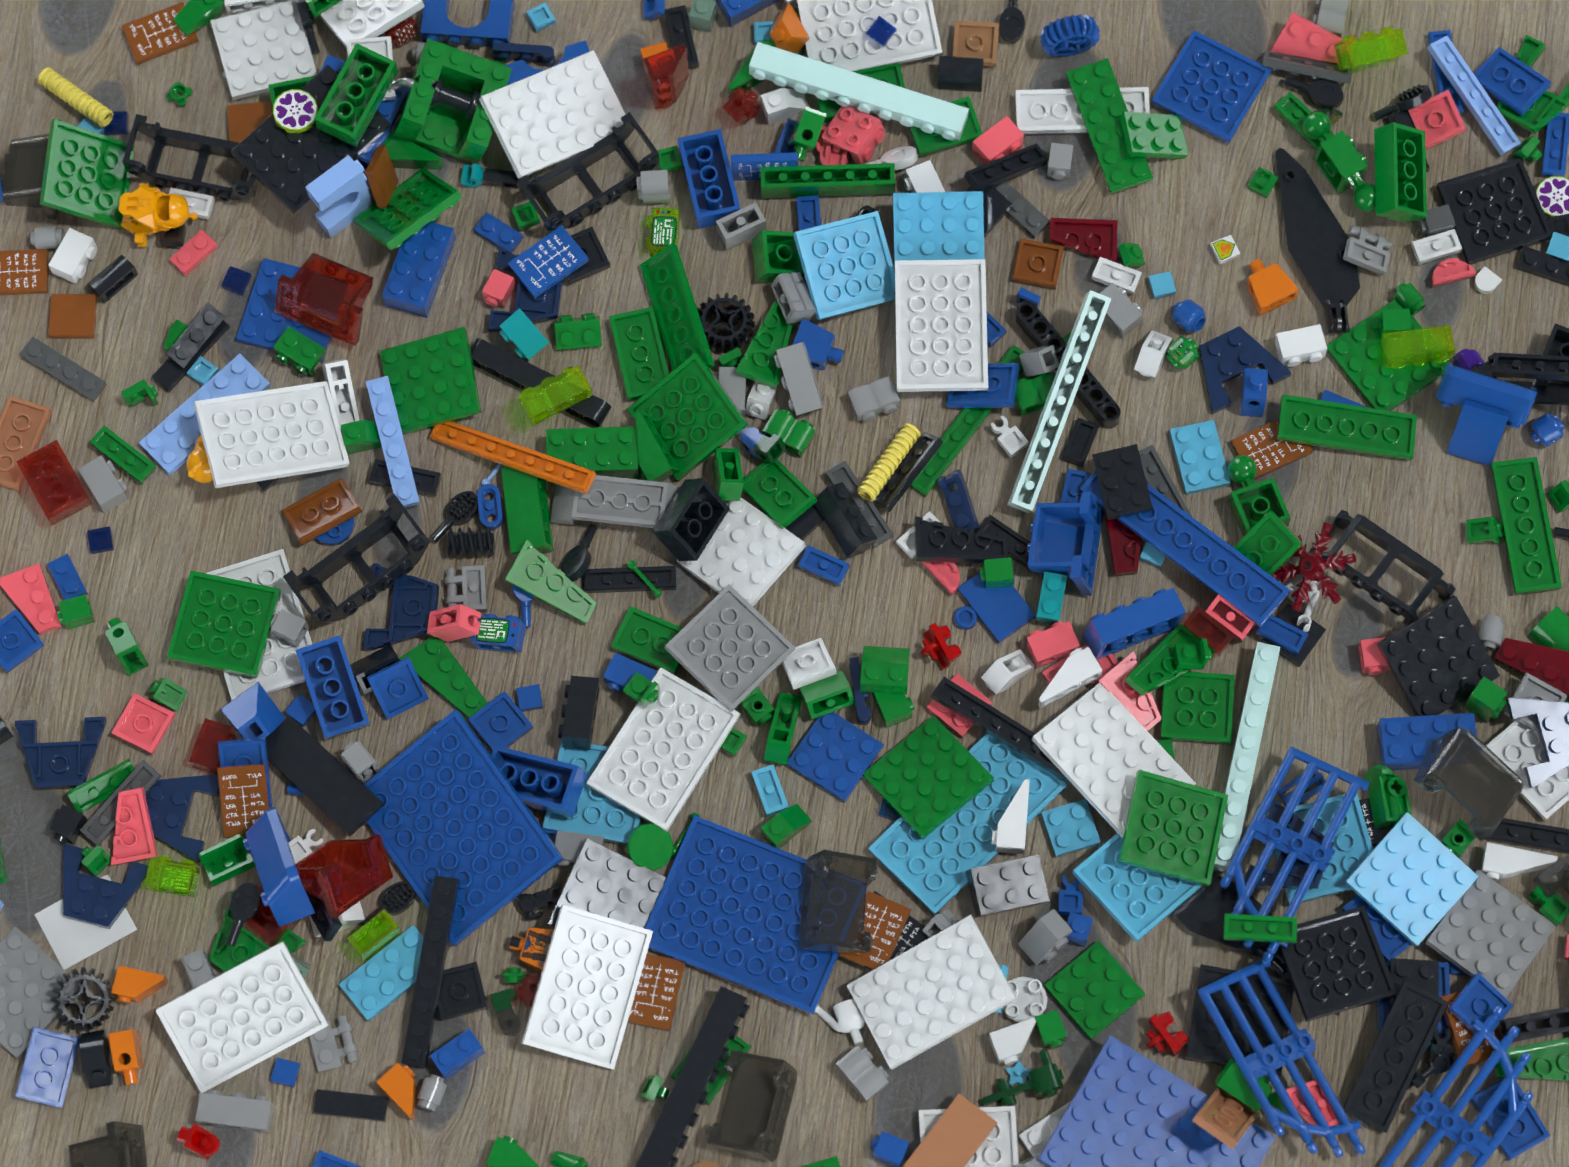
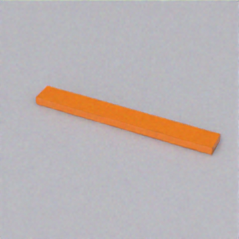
M452 421L434 426L429 436L433 441L587 494L596 477V473L592 470Z

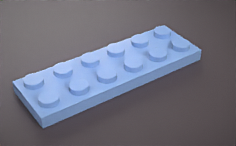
M239 353L145 436L139 444L171 476L187 461L189 454L195 449L198 437L201 435L194 408L195 401L265 391L271 385Z

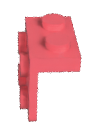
M841 106L823 133L822 138L825 142L851 153L855 164H865L872 158L877 145L884 140L885 130L881 119L865 112H860L852 106Z

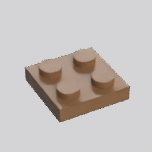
M955 20L953 57L984 59L983 66L996 67L999 23Z

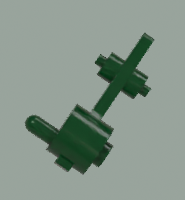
M1042 1049L1039 1052V1056L1043 1066L1027 1073L1029 1082L1011 1087L1009 1080L1004 1081V1078L998 1079L999 1083L995 1085L998 1093L981 1099V1105L983 1107L1001 1101L1002 1106H1014L1017 1104L1016 1095L1032 1089L1035 1097L1044 1096L1045 1099L1058 1094V1090L1064 1087L1062 1080L1065 1079L1061 1069H1057L1055 1063H1052L1049 1052L1046 1049Z

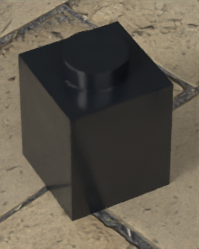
M62 805L49 830L54 834L53 838L63 844H66L67 841L75 844L81 833L80 829L86 824L87 818L84 814Z

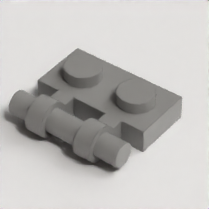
M1351 225L1348 233L1354 235L1355 238L1350 237L1347 239L1343 260L1381 276L1387 272L1391 253L1384 251L1383 248L1389 250L1392 242L1386 240L1385 236L1367 232L1368 230L1360 226L1358 228Z
M485 565L462 566V575L456 576L454 568L446 569L444 583L447 586V597H445V605L451 607L463 604L479 612L487 611ZM457 585H462L463 595L456 594Z
M346 1015L337 1018L339 1024L337 1028L333 1029L331 1021L328 1020L329 1025L309 1036L319 1073L343 1067L341 1058L347 1056L349 1064L358 1062L356 1055L358 1052L357 1045L353 1043L351 1036L353 1030L351 1024H348ZM342 1036L344 1047L338 1049L335 1037Z

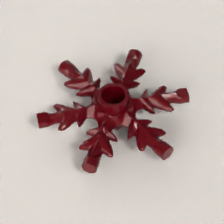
M1324 522L1321 534L1318 531L1315 532L1316 543L1312 542L1314 548L1312 553L1306 552L1307 545L1305 544L1292 555V557L1300 558L1299 565L1295 566L1289 562L1290 567L1283 564L1280 567L1281 570H1277L1272 575L1275 579L1281 578L1282 584L1290 577L1291 581H1293L1297 574L1302 576V582L1295 585L1300 588L1291 594V597H1296L1291 607L1293 610L1300 612L1303 600L1306 603L1309 602L1308 591L1312 592L1309 585L1312 581L1318 582L1317 591L1322 588L1323 599H1326L1328 595L1333 604H1337L1341 600L1334 590L1339 586L1328 582L1332 578L1324 577L1325 569L1329 568L1334 572L1335 567L1344 571L1345 567L1343 564L1355 563L1356 556L1354 553L1343 556V551L1341 550L1334 557L1331 553L1327 560L1322 558L1321 553L1329 549L1324 546L1333 539V537H1328L1333 526Z

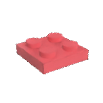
M1449 90L1408 110L1416 129L1425 131L1426 150L1467 131Z
M956 674L951 679L955 684L992 706V701L959 674ZM934 699L927 706V710L961 738L974 726V724Z
M134 693L114 727L112 735L154 755L176 714Z

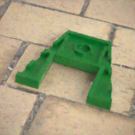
M1526 35L1517 59L1532 68L1545 50V44ZM1569 83L1559 96L1546 90L1523 116L1501 101L1497 109L1504 119L1535 134L1569 106Z

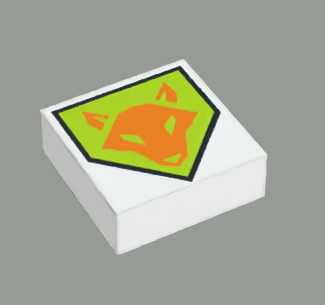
M1231 235L1210 243V247L1219 265L1240 257V252Z

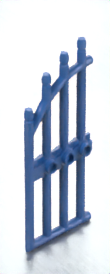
M1290 746L1224 873L1225 876L1221 879L1220 886L1225 889L1230 885L1231 878L1234 877L1239 898L1231 914H1241L1245 908L1248 915L1267 916L1296 859L1309 864V867L1283 916L1294 917L1317 870L1325 872L1335 853V850L1329 847L1359 788L1367 791L1370 783ZM1296 758L1306 763L1307 766L1278 823L1265 818V815L1291 764ZM1317 768L1329 775L1300 832L1297 833L1286 828ZM1337 779H1341L1351 785L1321 843H1318L1308 838V835ZM1254 838L1265 843L1266 846L1245 884L1241 861ZM1274 849H1277L1288 855L1258 912L1250 900V896ZM1244 941L1243 945L1250 948L1254 941ZM1270 942L1267 951L1263 955L1262 962L1269 964L1279 945L1287 948L1289 943Z
M1260 960L1198 989L1197 992L1278 1137L1285 1134L1283 1126L1279 1123L1280 1121L1298 1131L1312 1155L1318 1152V1148L1310 1134L1324 1136L1337 1158L1343 1156L1344 1153L1334 1135L1346 1133L1359 1156L1366 1152L1356 1133V1130L1361 1129L1360 1122L1358 1120L1349 1121L1312 1054L1313 1051L1317 1050L1314 1045V1039L1305 1028L1299 1031L1265 968L1270 966V963L1265 964ZM1257 973L1289 1030L1290 1036L1281 1040L1247 979L1252 974ZM1239 982L1273 1044L1262 1048L1232 994L1229 985ZM1220 990L1253 1049V1054L1244 1058L1210 994ZM1304 1057L1341 1125L1329 1127L1293 1061ZM1282 1066L1286 1067L1317 1125L1303 1122L1275 1071ZM1267 1075L1288 1114L1270 1105L1257 1081L1258 1078Z
M1501 1006L1495 1007L1484 1023L1479 1019L1476 1020L1472 1027L1477 1030V1033L1434 1092L1430 1094L1425 1090L1411 1109L1417 1115L1379 1167L1392 1166L1424 1121L1435 1127L1436 1131L1409 1167H1422L1444 1135L1457 1144L1440 1167H1452L1464 1150L1477 1158L1471 1167H1483L1534 1096L1531 1092L1527 1091L1523 1094L1520 1101H1518L1517 1077L1525 1068L1524 1066L1530 1061L1531 1055L1524 1052L1520 1056L1519 1061L1512 1067L1506 1051L1513 1042V1039L1519 1034L1520 1029L1516 1026L1511 1027L1501 1042L1490 1031L1497 1022V1019L1503 1014L1504 1009ZM1486 1039L1494 1049L1493 1053L1452 1109H1450L1439 1100L1482 1041ZM1500 1060L1506 1077L1472 1124H1470L1460 1116V1113ZM1507 1092L1509 1115L1494 1136L1490 1138L1479 1129Z

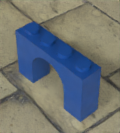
M450 0L424 1L425 7L423 8L420 32L423 42H426L429 38L453 47L469 45L473 48H481L482 46L493 48V42H511L515 0H490L489 13L486 19L479 25L470 28L459 27L449 20Z

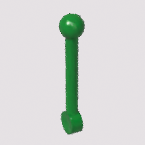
M630 560L627 563L628 569L634 570L653 591L655 597H660L662 591L645 577L637 568L634 560Z
M692 813L690 815V822L675 846H673V856L678 854V848L685 838L694 815L700 817L699 814Z

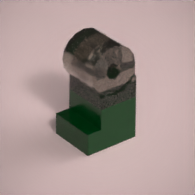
M514 988L490 994L503 1033L507 1036L517 1035L521 1031L522 1025L519 1017L514 1013L511 1003L517 1000Z

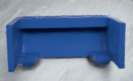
M1447 361L1437 389L1436 398L1440 400L1439 404L1453 408L1454 404L1462 407L1465 399L1508 411L1510 414L1506 425L1519 428L1520 425L1525 426L1537 395V390L1534 387L1528 389L1463 369Z
M276 807L267 809L246 832L247 838L243 839L247 852L252 853L264 890L260 895L264 906H270L280 927L312 915L315 911L301 882L289 846L291 840Z

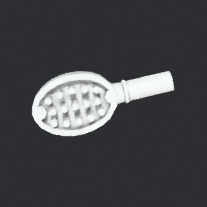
M903 146L887 151L879 160L876 159V161L865 164L894 163L895 170L897 171L912 166L918 160L916 148Z

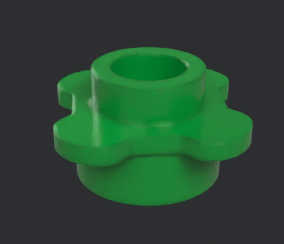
M176 82L171 86L167 99L170 102L178 103L182 107L187 104L186 100L193 94V91L190 87L186 88L184 84Z
M507 967V972H503L501 975L504 976V982L522 983L526 972H521L520 967Z

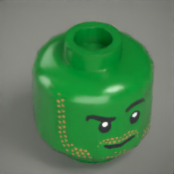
M1180 336L1168 346L1165 357L1176 369H1187L1199 358L1197 351L1199 345L1191 337L1187 340L1185 337Z

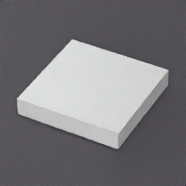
M822 638L795 647V650L782 662L793 690L837 674Z

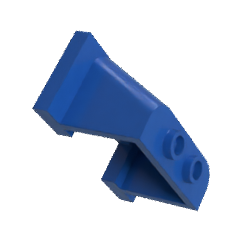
M1082 492L1081 503H1037L1034 522L1030 526L1031 543L1027 547L1029 556L1028 568L1032 572L1041 574L1051 572L1067 575V578L1073 580L1083 596H1092L1104 513L1091 492Z

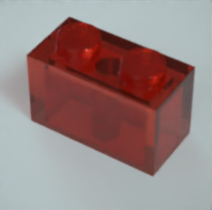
M1199 606L1184 622V627L1200 640L1201 638H1206L1208 647L1216 652L1219 657L1234 640V635Z
M205 718L189 759L192 767L218 774L217 768L220 767L218 742L236 740L233 728Z

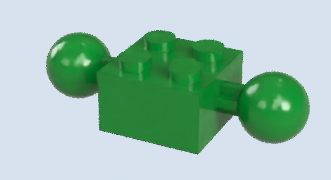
M1315 111L1308 114L1303 121V131L1310 139L1321 142L1313 160L1338 195L1352 187L1354 190L1353 202L1359 210L1364 212L1375 210V185L1365 183L1362 179L1367 168V161L1363 154L1358 153L1355 149L1352 138L1349 135H1345L1343 130L1332 136L1330 133L1331 120L1325 113Z
M1238 455L1229 462L1228 475L1232 481L1241 484L1242 488L1232 491L1228 501L1243 537L1269 511H1273L1288 527L1291 517L1274 477L1255 483L1254 478L1257 473L1255 461L1249 456Z

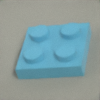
M1086 799L1041 812L1055 858L1100 845L1101 841Z

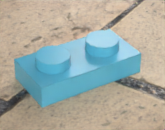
M774 764L751 772L767 817L789 808Z

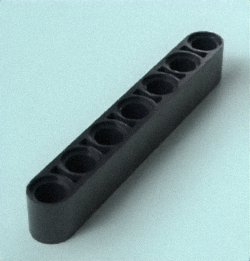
M1031 301L1020 302L1016 308L1017 324L1037 348L1049 345L1058 346L1059 349L1055 353L1060 364L1067 343ZM1027 311L1031 313V316L1024 317L1021 313ZM1042 328L1045 330V333L1038 334L1034 330ZM1086 367L1082 379H1085L1087 383L1079 385L1076 395L1101 426L1112 429L1119 423L1120 407ZM1097 395L1101 400L1095 402L1090 397ZM1107 412H1111L1115 415V417L1109 419L1105 417L1104 414Z
M476 338L470 348L474 366L595 427H601L612 408L606 401L483 339Z

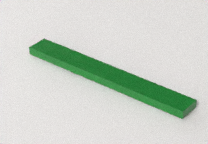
M1013 345L999 363H1017L1019 365V377L1024 370L1019 355L1025 352ZM964 408L942 436L943 444L910 487L926 498L938 482V478L942 477L994 408Z

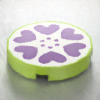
M291 89L283 92L277 97L273 105V116L276 124L289 133H301L310 129L318 113L315 99L303 90Z
M1552 176L1544 179L1538 185L1536 194L1545 216L1553 217L1569 214V179L1562 176Z

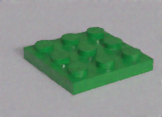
M1187 671L1164 684L1160 739L1230 745L1235 675Z
M1099 940L1044 985L1045 989L1090 1041L1145 996L1143 990Z

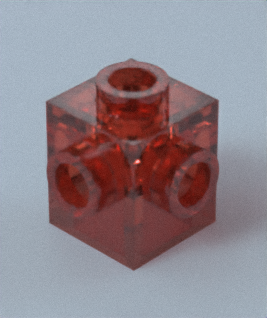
M739 88L729 95V100L722 108L736 122L746 124L748 120L753 119L759 113L758 109L762 104L757 100L759 96L750 88L748 90Z
M540 973L528 974L527 978H521L522 986H518L519 1000H524L526 1008L530 1007L532 1009L536 992H531L530 988L538 987L541 978Z

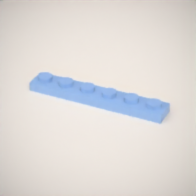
M1448 36L1430 44L1427 47L1428 51L1500 156L1517 148L1521 142Z
M384 376L366 381L393 493L405 508L418 505L420 501L389 378Z

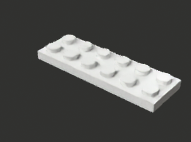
M1149 87L1120 88L1128 112L1150 113ZM1071 89L1016 90V124L1023 134L1087 133Z

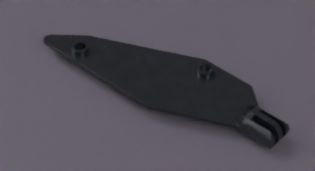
M1279 148L1276 150L1275 156L1288 251L1324 308L1327 334L1332 333V331L1334 333H1341V330H1343V333L1350 332L1347 305L1359 291L1360 282L1357 265L1343 260L1347 239L1349 238L1307 171L1286 150Z
M1212 874L1209 886L1203 885L1171 913L1190 932L1250 954L1261 960L1270 943L1254 941L1249 948L1243 945V940H1224L1225 914L1233 912L1239 896L1234 881H1231L1226 889L1220 886L1222 877ZM1251 895L1250 900L1259 912L1262 905ZM1245 908L1240 915H1248ZM1278 947L1276 953L1273 954L1274 957L1270 962L1269 968L1282 978L1285 975L1284 972L1287 973V969Z

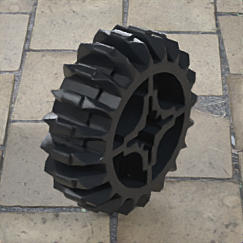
M726 292L724 298H720V295L717 293L715 300L708 297V304L702 302L701 309H697L708 345L712 344L713 351L720 347L722 353L728 347L732 351L735 345L741 349V341L748 343V336L753 335L751 328L755 327V322L753 321L754 313L750 312L751 306L745 305L744 299L737 301L736 294L729 298V294ZM714 313L715 320L711 322L712 325L707 327V320ZM742 318L743 324L735 333L734 325ZM721 320L726 322L728 321L729 327L727 324H721Z
M81 967L80 975H78L76 968L71 969L72 977L66 972L63 973L65 982L60 979L56 980V983L61 986L60 989H51L52 992L58 993L57 997H50V1001H57L58 1004L52 1006L51 1010H60V1013L55 1018L58 1020L64 1016L63 1026L72 1022L70 1030H75L77 1024H79L80 1032H84L85 1024L88 1025L89 1030H94L93 1022L95 1021L98 1026H102L103 1023L99 1018L102 1016L108 1020L110 1016L104 1013L105 1010H114V1007L108 1006V1001H115V997H108V993H111L112 988H105L110 983V980L106 979L101 982L100 980L104 974L100 972L94 977L95 969L93 968L90 969L88 975H86V967ZM79 980L77 992L74 995L64 996L68 986ZM87 980L97 985L101 996H94L89 993ZM83 992L85 997L94 998V1000L84 1002V1006H81V1002L71 1000V998L81 996L80 993ZM64 1003L76 1005L79 1019L72 1017L67 1012ZM93 1003H101L99 1010L93 1016L86 1019L88 1007Z

